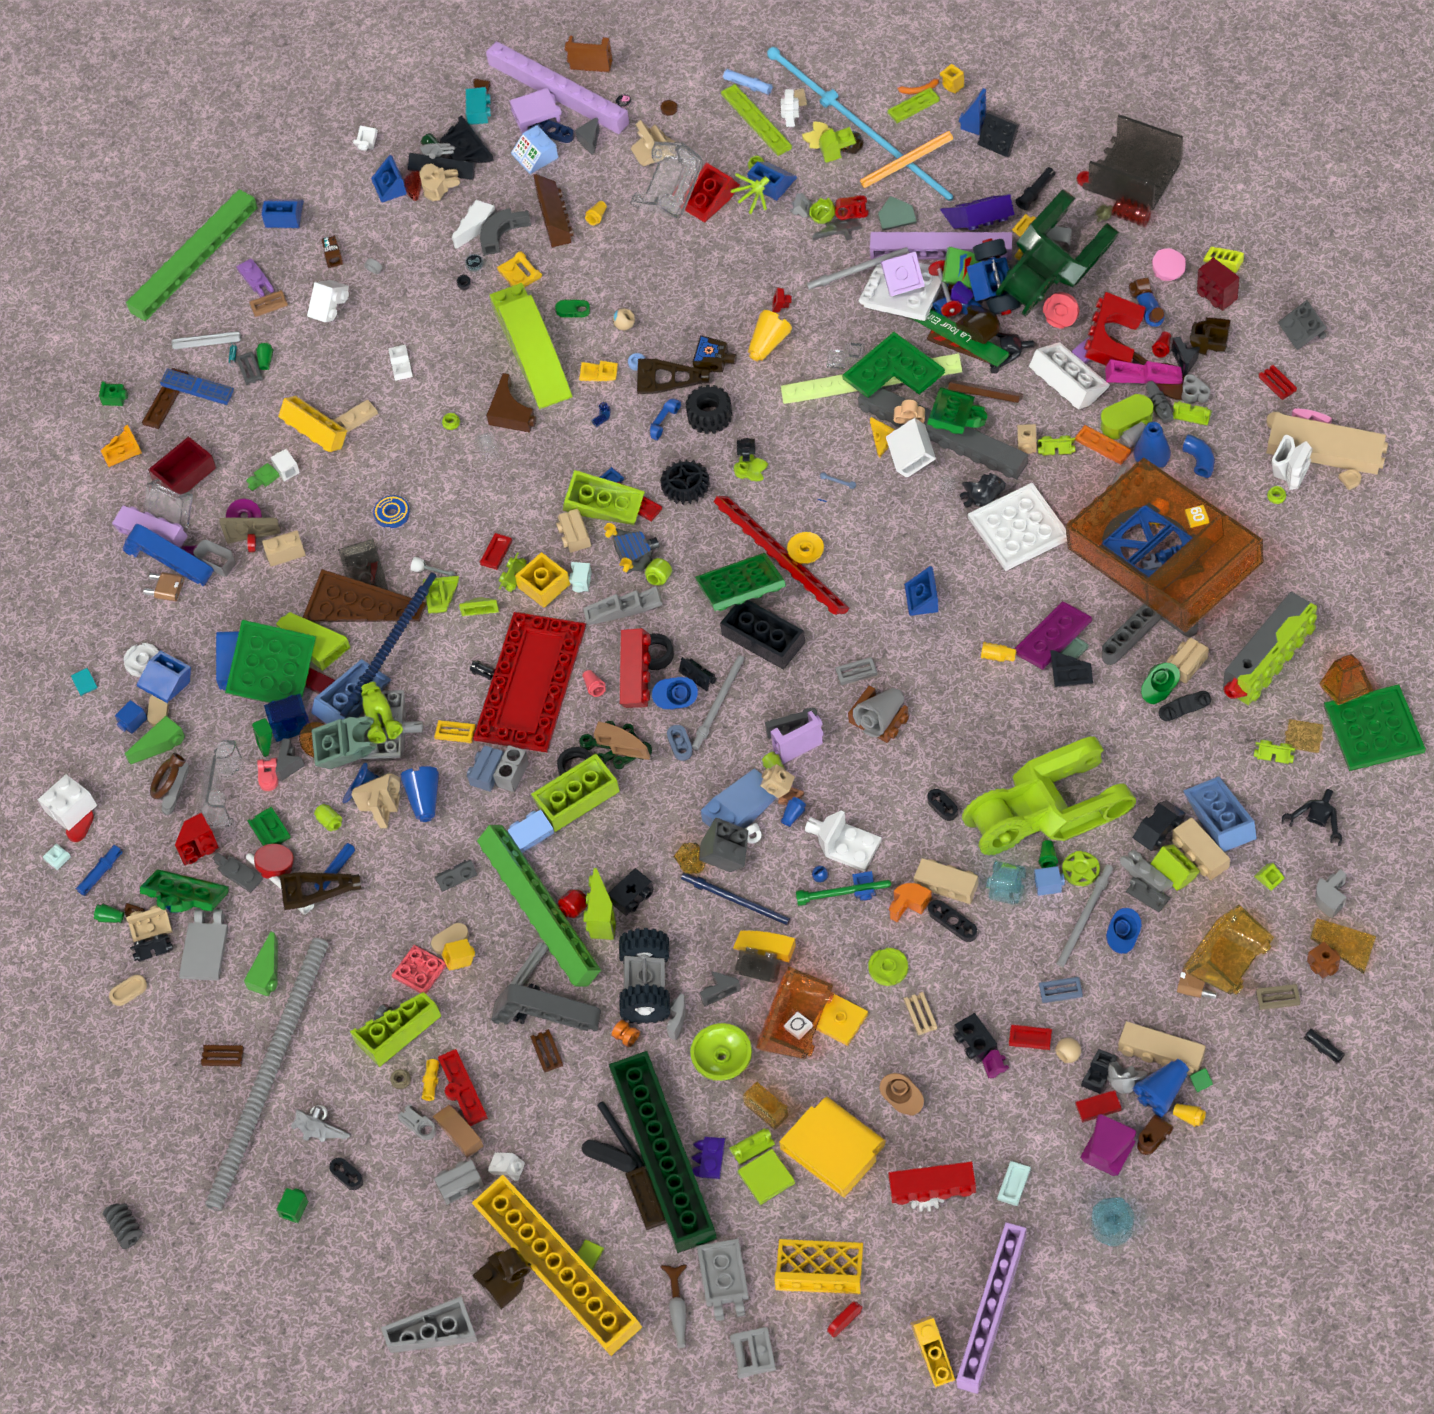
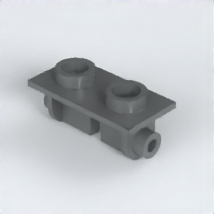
M464 860V862L454 866L451 870L448 869L437 873L435 880L439 884L441 891L444 892L476 876L477 873L472 860Z
M1132 877L1129 882L1131 885L1126 890V893L1157 912H1160L1171 898L1153 888L1149 890L1148 885L1140 881L1139 877Z

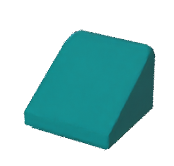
M88 668L71 675L80 696L98 688Z

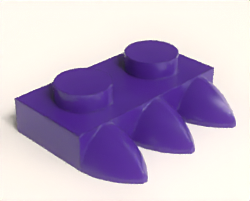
M704 1136V1139L693 1143L694 1147L702 1151L691 1157L692 1160L700 1164V1166L692 1168L694 1176L720 1179L725 1138Z

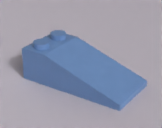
M361 659L314 698L311 713L326 724L339 719H345L340 713L347 704L349 695L355 689V686L358 685L360 678L366 673L365 670L368 669L370 664ZM379 671L373 677V681L370 682H376V685L382 691L391 679ZM360 698V702L354 705L347 718H358L363 713V698Z
M754 768L715 796L701 810L702 822L710 827L713 820L719 818L745 829L777 797L768 793L760 786L763 780L762 774Z
M1220 777L1183 790L1206 833L1224 852L1257 839L1254 820Z

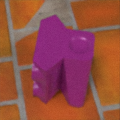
M1099 1114L1096 1119L1094 1132L1080 1159L1084 1163L1109 1175L1118 1176L1136 1142L1134 1140L1136 1131Z

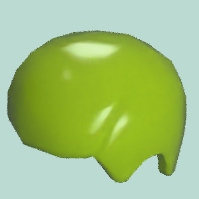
M819 198L810 207L809 215L817 224L828 223L835 216V206L830 198Z

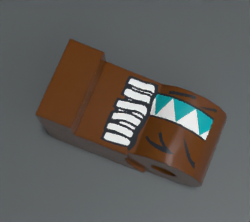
M335 235L322 238L328 268L343 265ZM339 257L337 262L332 263L329 261V259Z

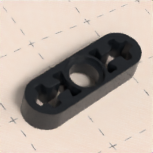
M933 900L929 903L928 914L936 922L965 942H972L977 938V927L974 923L941 900ZM940 907L941 913L939 911L934 912L933 908L937 909ZM955 917L958 919V923L950 925L947 923V920ZM965 930H972V934L968 933L965 935Z

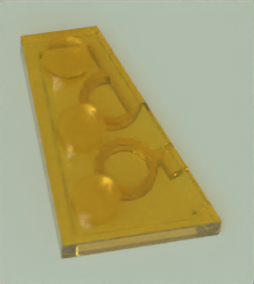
M1317 918L1310 939L1317 944L1325 941L1331 949H1335L1338 952L1340 959L1364 974L1376 936Z

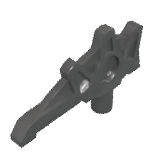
M857 218L838 219L834 223L828 222L824 229L814 233L812 240L815 241L835 234H844L845 239L850 240L852 239L850 232L862 229V225L857 222Z
M319 1106L314 1107L312 1114H306L304 1111L296 1109L295 1120L291 1127L293 1129L299 1128L304 1133L303 1139L306 1141L310 1137L319 1138L321 1142H324L326 1138L346 1139L351 1136L350 1133L322 1121L319 1118L322 1108Z

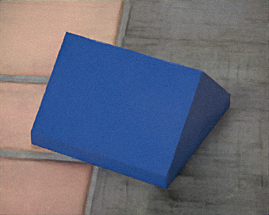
M389 155L371 178L382 203L406 195L403 178L393 156Z
M929 566L904 584L910 616L938 612V596L933 567Z

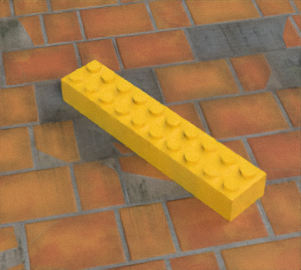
M504 1175L500 1176L472 1202L477 1211L511 1248H516L525 1261L531 1263V1270L610 1356L618 1351L642 1328L632 1313Z

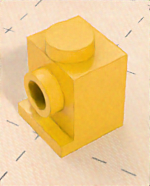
M950 64L940 72L942 85L949 92L955 94L964 87V72L953 64Z

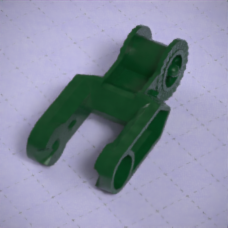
M1065 189L1058 193L1016 242L1023 255L1017 265L1007 271L1005 280L1002 281V284L995 292L1000 297L1006 291L1024 305L1025 308L1021 313L1024 317L1034 309L1038 302H1042L1045 299L1047 290L1054 283L1056 285L1062 283L1072 288L1075 287L1104 255L1120 233L1110 224L1106 223L1076 258L1047 236V233L1064 217L1069 210L1068 208L1076 199Z

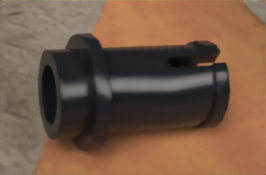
M479 660L473 661L470 666V671L473 675L478 674L488 680L492 679V673L495 672V669L481 664Z

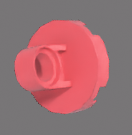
M1057 292L1049 296L1045 301L1043 313H1045L1046 321L1050 325L1061 329L1071 326L1076 321L1079 315V305L1070 294Z

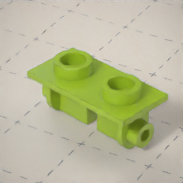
M1181 401L1175 402L1173 406L1174 419L1208 426L1212 410L1208 409V407L1191 406V404L1182 403Z
M1069 435L1060 436L1058 439H1052L1051 436L1041 437V439H1038V445H1041V447H1038V454H1042V456L1055 455V448H1058L1059 455H1071L1075 452V445H1071V443H1075V438H1071Z
M518 552L514 558L510 557L506 567L508 570L507 572L503 571L498 580L501 584L498 589L504 586L509 592L515 590L517 582L514 574H517L527 565L525 559L517 558Z
M1260 740V743L1256 742L1259 750L1255 749L1254 757H1257L1258 760L1271 761L1272 754L1276 755L1275 762L1288 765L1293 763L1294 755L1290 754L1291 752L1295 753V748H1292V745L1280 743V746L1272 745V742L1268 740Z
M764 1128L729 1149L738 1164L741 1165L773 1147L775 1143L771 1138L770 1131Z

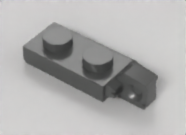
M216 853L212 858L214 863L219 866L217 869L223 876L250 893L263 880L262 875L234 857L228 855L225 858L223 855Z

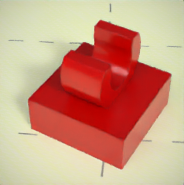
M777 287L772 298V312L780 313L781 308H789V303H792V296L784 295L783 288Z

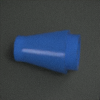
M796 797L789 800L781 823L791 827L805 811L806 804Z

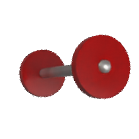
M936 261L929 266L928 271L932 276H939L947 303L942 306L941 312L944 316H954L960 313L963 307L961 302L951 300L947 285L942 282L945 261Z

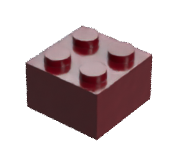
M1213 257L1198 269L1197 292L1202 298L1208 299L1212 306L1218 307L1223 311L1238 299L1240 277Z

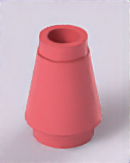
M592 670L585 671L582 677L584 678L588 693L594 697L604 694L606 690L605 683Z

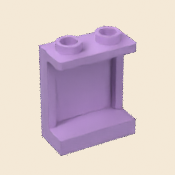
M548 88L510 100L511 111L522 134L528 130L527 126L554 117L557 123L560 122L559 115H562L559 105H555V96L553 93L550 94Z
M812 711L808 712L809 723L784 736L778 728L771 731L773 751L779 754L783 764L823 744L822 736L824 734L821 729L823 724L818 715L815 716Z

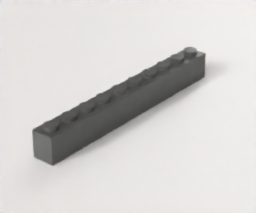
M880 388L869 398L860 394L858 405L863 412H869L876 415L880 420L885 419L894 426L901 427L904 424L894 422V408L902 406V402L908 399ZM925 408L924 424L929 439L939 444L942 448L951 449L957 455H964L975 463L984 464L990 470H997L1008 478L1018 479L1027 466V453L970 427L965 426L963 434H954L949 430L933 428L927 424L931 410Z

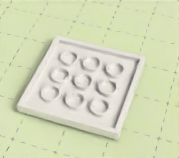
M1033 483L968 513V519L1005 571L1071 538L1069 532Z

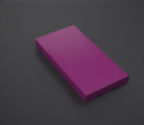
M1062 601L1014 648L1016 655L1043 670L1051 662L1050 650L1060 653L1092 622V617Z

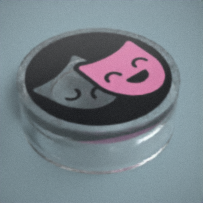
M621 94L616 97L615 104L628 110L632 107V98L627 94Z

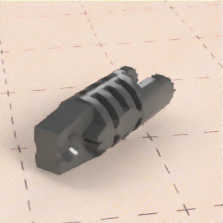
M1147 382V393L1153 403V410L1164 424L1174 420L1171 406L1164 393L1159 390L1155 382Z

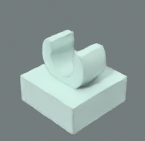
M55 844L43 856V859L56 870L71 858L70 854L58 844Z

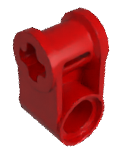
M857 195L854 197L838 198L834 205L836 217L840 220L867 217L869 214L866 209L867 197Z

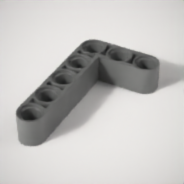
M1158 592L1155 596L1152 595L1102 645V661L1107 665L1117 663L1160 619L1186 637L1195 636L1198 632V616L1167 594Z
M509 984L495 1000L491 1020L496 1024L502 1022L506 1025L520 1012L580 1030L588 1031V1029H591L595 1032L598 1030L601 1010L592 1005L526 986Z

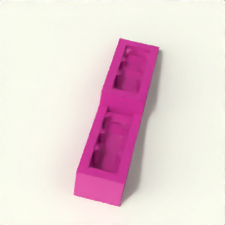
M1110 359L1105 367L1106 382L1147 383L1153 381L1155 384H1181L1183 382L1181 367L1150 361H1147L1145 365Z

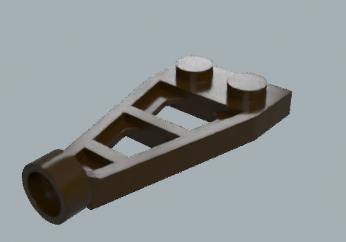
M638 359L637 394H657L709 383V369H698L659 359ZM660 369L669 371L671 373V380L667 383H656V371ZM676 372L689 373V380L677 382L675 380Z
M296 872L280 875L284 910L304 908L348 891L362 890L359 874ZM337 881L339 886L331 890H324L323 882ZM305 882L317 883L319 890L310 895H303L301 885Z

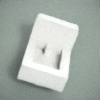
M360 126L357 140H353V144L362 151L374 149L378 130L376 128Z
M495 1153L488 1171L493 1175H508L513 1180L518 1181L525 1163L514 1153Z

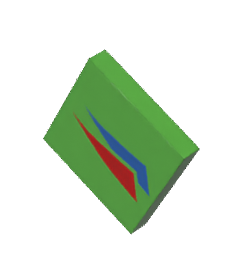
M948 247L942 282L955 285L957 281H960L968 289L972 290L967 266L981 261H976L975 254L972 252Z

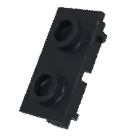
M681 658L678 672L693 680L697 686L705 691H708L710 683L714 684L717 680L714 673L709 672L707 669L701 670L702 666L692 658Z
M159 934L153 936V940L148 942L145 940L134 942V946L130 947L132 951L135 950L136 952L133 954L134 961L141 962L153 958L151 950L155 951L156 956L169 953V950L173 949L171 942L167 943L170 937Z

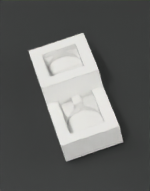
M406 345L388 348L395 381L413 377Z

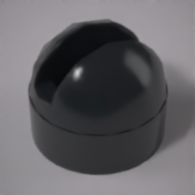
M460 275L457 278L459 289L467 290L470 287L471 280L469 276Z

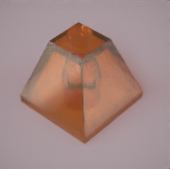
M1353 654L1335 660L1319 683L1321 688L1337 705L1373 691L1361 662Z

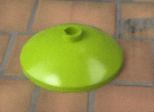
M718 1023L702 1029L696 1035L691 1044L690 1055L695 1069L702 1076L711 1080L724 1081L737 1077L747 1068L752 1056V1047L748 1036L740 1028L731 1024ZM723 1055L726 1058L724 1060H720L719 1057Z

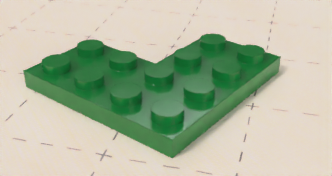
M893 332L847 370L842 377L844 381L867 398L893 377H896L920 395L945 374V368L896 332Z

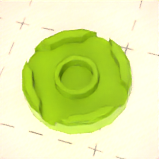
M880 949L870 957L868 963L869 974L878 984L884 986L896 985L908 973L907 958L898 949Z

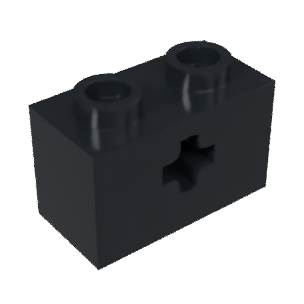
M634 868L608 895L612 905L627 916L630 912H635L644 899H649L654 889L652 881Z

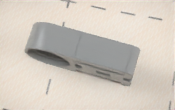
M407 1105L405 1112H401L398 1115L399 1121L421 1139H432L436 1135L434 1123L426 1116L422 1117L412 1110V1105ZM425 1126L432 1127L431 1133L427 1135L422 1134L421 1130Z

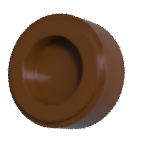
M673 100L663 101L660 105L661 113L665 116L674 115L677 112L676 102Z

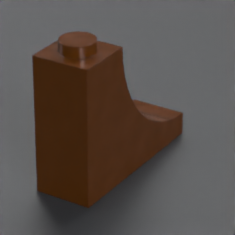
M503 373L486 415L488 424L490 426L530 433L531 428L535 427L537 420L536 416H534L533 408L520 404L512 397L510 393L512 385L510 374Z

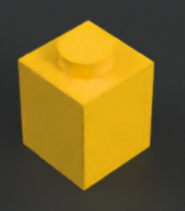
M467 939L446 943L442 957L448 970L451 971L470 966L473 957H475V950L472 945L470 946Z

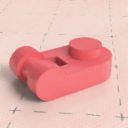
M271 758L269 761H264V759L257 761L258 782L260 788L264 791H272L278 786V778L275 773L277 758ZM265 768H271V771L265 772Z

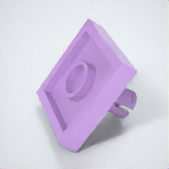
M915 251L881 261L890 296L925 286Z

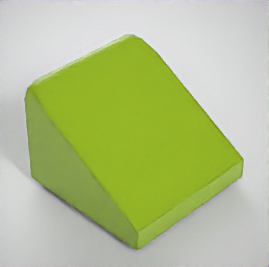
M1274 863L1266 864L1254 875L1258 881L1271 891L1285 879Z

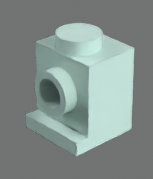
M571 562L572 572L570 573L569 581L573 585L572 590L578 593L588 591L592 575L590 563Z

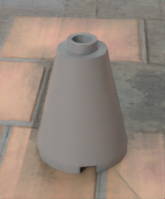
M891 688L859 703L853 709V717L858 726L861 724L865 734L871 737H879L887 729L904 703V695L899 689Z

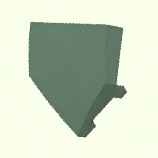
M892 196L889 197L878 213L882 231L916 223L912 205Z

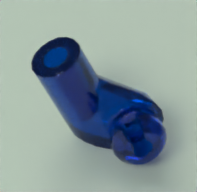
M607 402L599 404V415L591 420L595 427H598L610 418L611 408Z

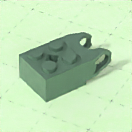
M368 716L359 718L349 717L312 729L315 766L334 769L369 755L375 750L376 743L365 742L364 735L366 730L374 723V719Z

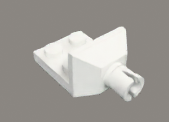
M839 811L826 817L824 822L813 817L809 818L810 822H807L805 832L818 836L819 844L827 858L863 872L866 871L882 841L881 837L846 824L844 811Z

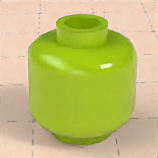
M655 558L647 566L645 577L650 584L661 586L671 576L672 567L666 560Z

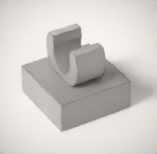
M803 193L796 194L795 201L791 202L794 208L790 209V212L794 215L800 214L804 218L808 217L811 202Z

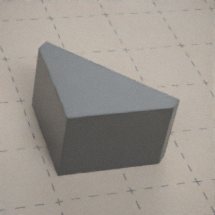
M598 118L590 120L575 130L577 141L592 155L595 154L600 131Z

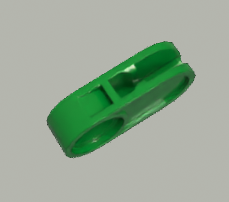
M560 300L555 305L556 314L559 317L583 318L590 314V306L586 300ZM579 307H586V310L582 312L577 309Z

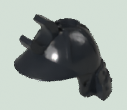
M989 473V475L984 474L977 483L963 482L962 486L967 492H963L959 496L961 500L969 498L968 501L963 503L965 508L970 507L972 503L983 507L991 503L996 496L1005 490L1006 483L992 473Z

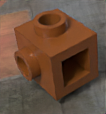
M1324 941L1308 952L1307 962L1310 964L1311 970L1324 979L1328 975H1334L1339 970L1340 956L1335 949H1331Z

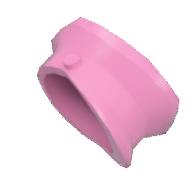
M1170 248L1158 250L1152 260L1155 276L1164 281L1177 279L1185 273V257L1178 251Z

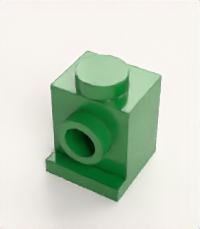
M102 381L99 398L103 406H123L124 400L128 398V390L125 389L124 384H106L105 381Z

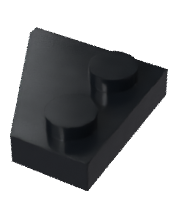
M1050 650L1054 688L1093 684L1091 663L1080 661L1055 650Z

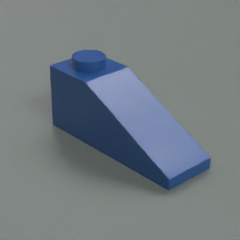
M984 88L959 117L961 130L980 135L986 117V89Z

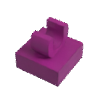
M991 1050L982 1060L988 1078H996L1000 1073H1004L1009 1068V1065L1003 1064L1006 1057L1000 1055L999 1050Z

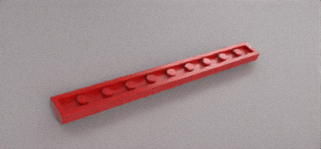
M716 496L713 502L718 506V509L726 513L733 523L739 525L745 534L751 536L758 546L763 547L770 557L775 558L779 562V566L787 569L791 573L792 578L800 581L804 589L812 592L816 596L817 601L825 604L830 613L837 615L848 612L849 607L805 566L794 561L789 556L787 550L728 496Z

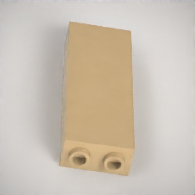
M1275 413L1267 446V454L1274 455L1284 435H1289L1294 440L1295 448L1307 441L1312 448L1310 456L1312 463L1349 470L1353 469L1377 475L1379 468L1383 469L1385 458L1382 457V453L1386 454L1388 443L1385 442V434Z

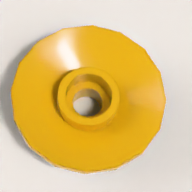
M802 532L794 535L789 540L787 552L794 561L808 564L815 562L821 557L824 552V543L818 535L812 532Z

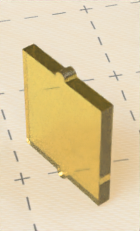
M1289 719L1288 729L1285 731V743L1292 745V748H1295V750L1319 753L1320 743L1323 741V725Z

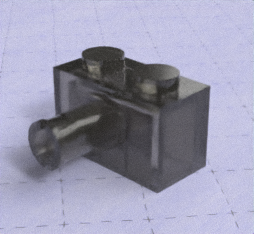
M746 947V950H739L735 974L771 983L777 982L782 959L777 958V954L765 952V955L757 953L758 949Z

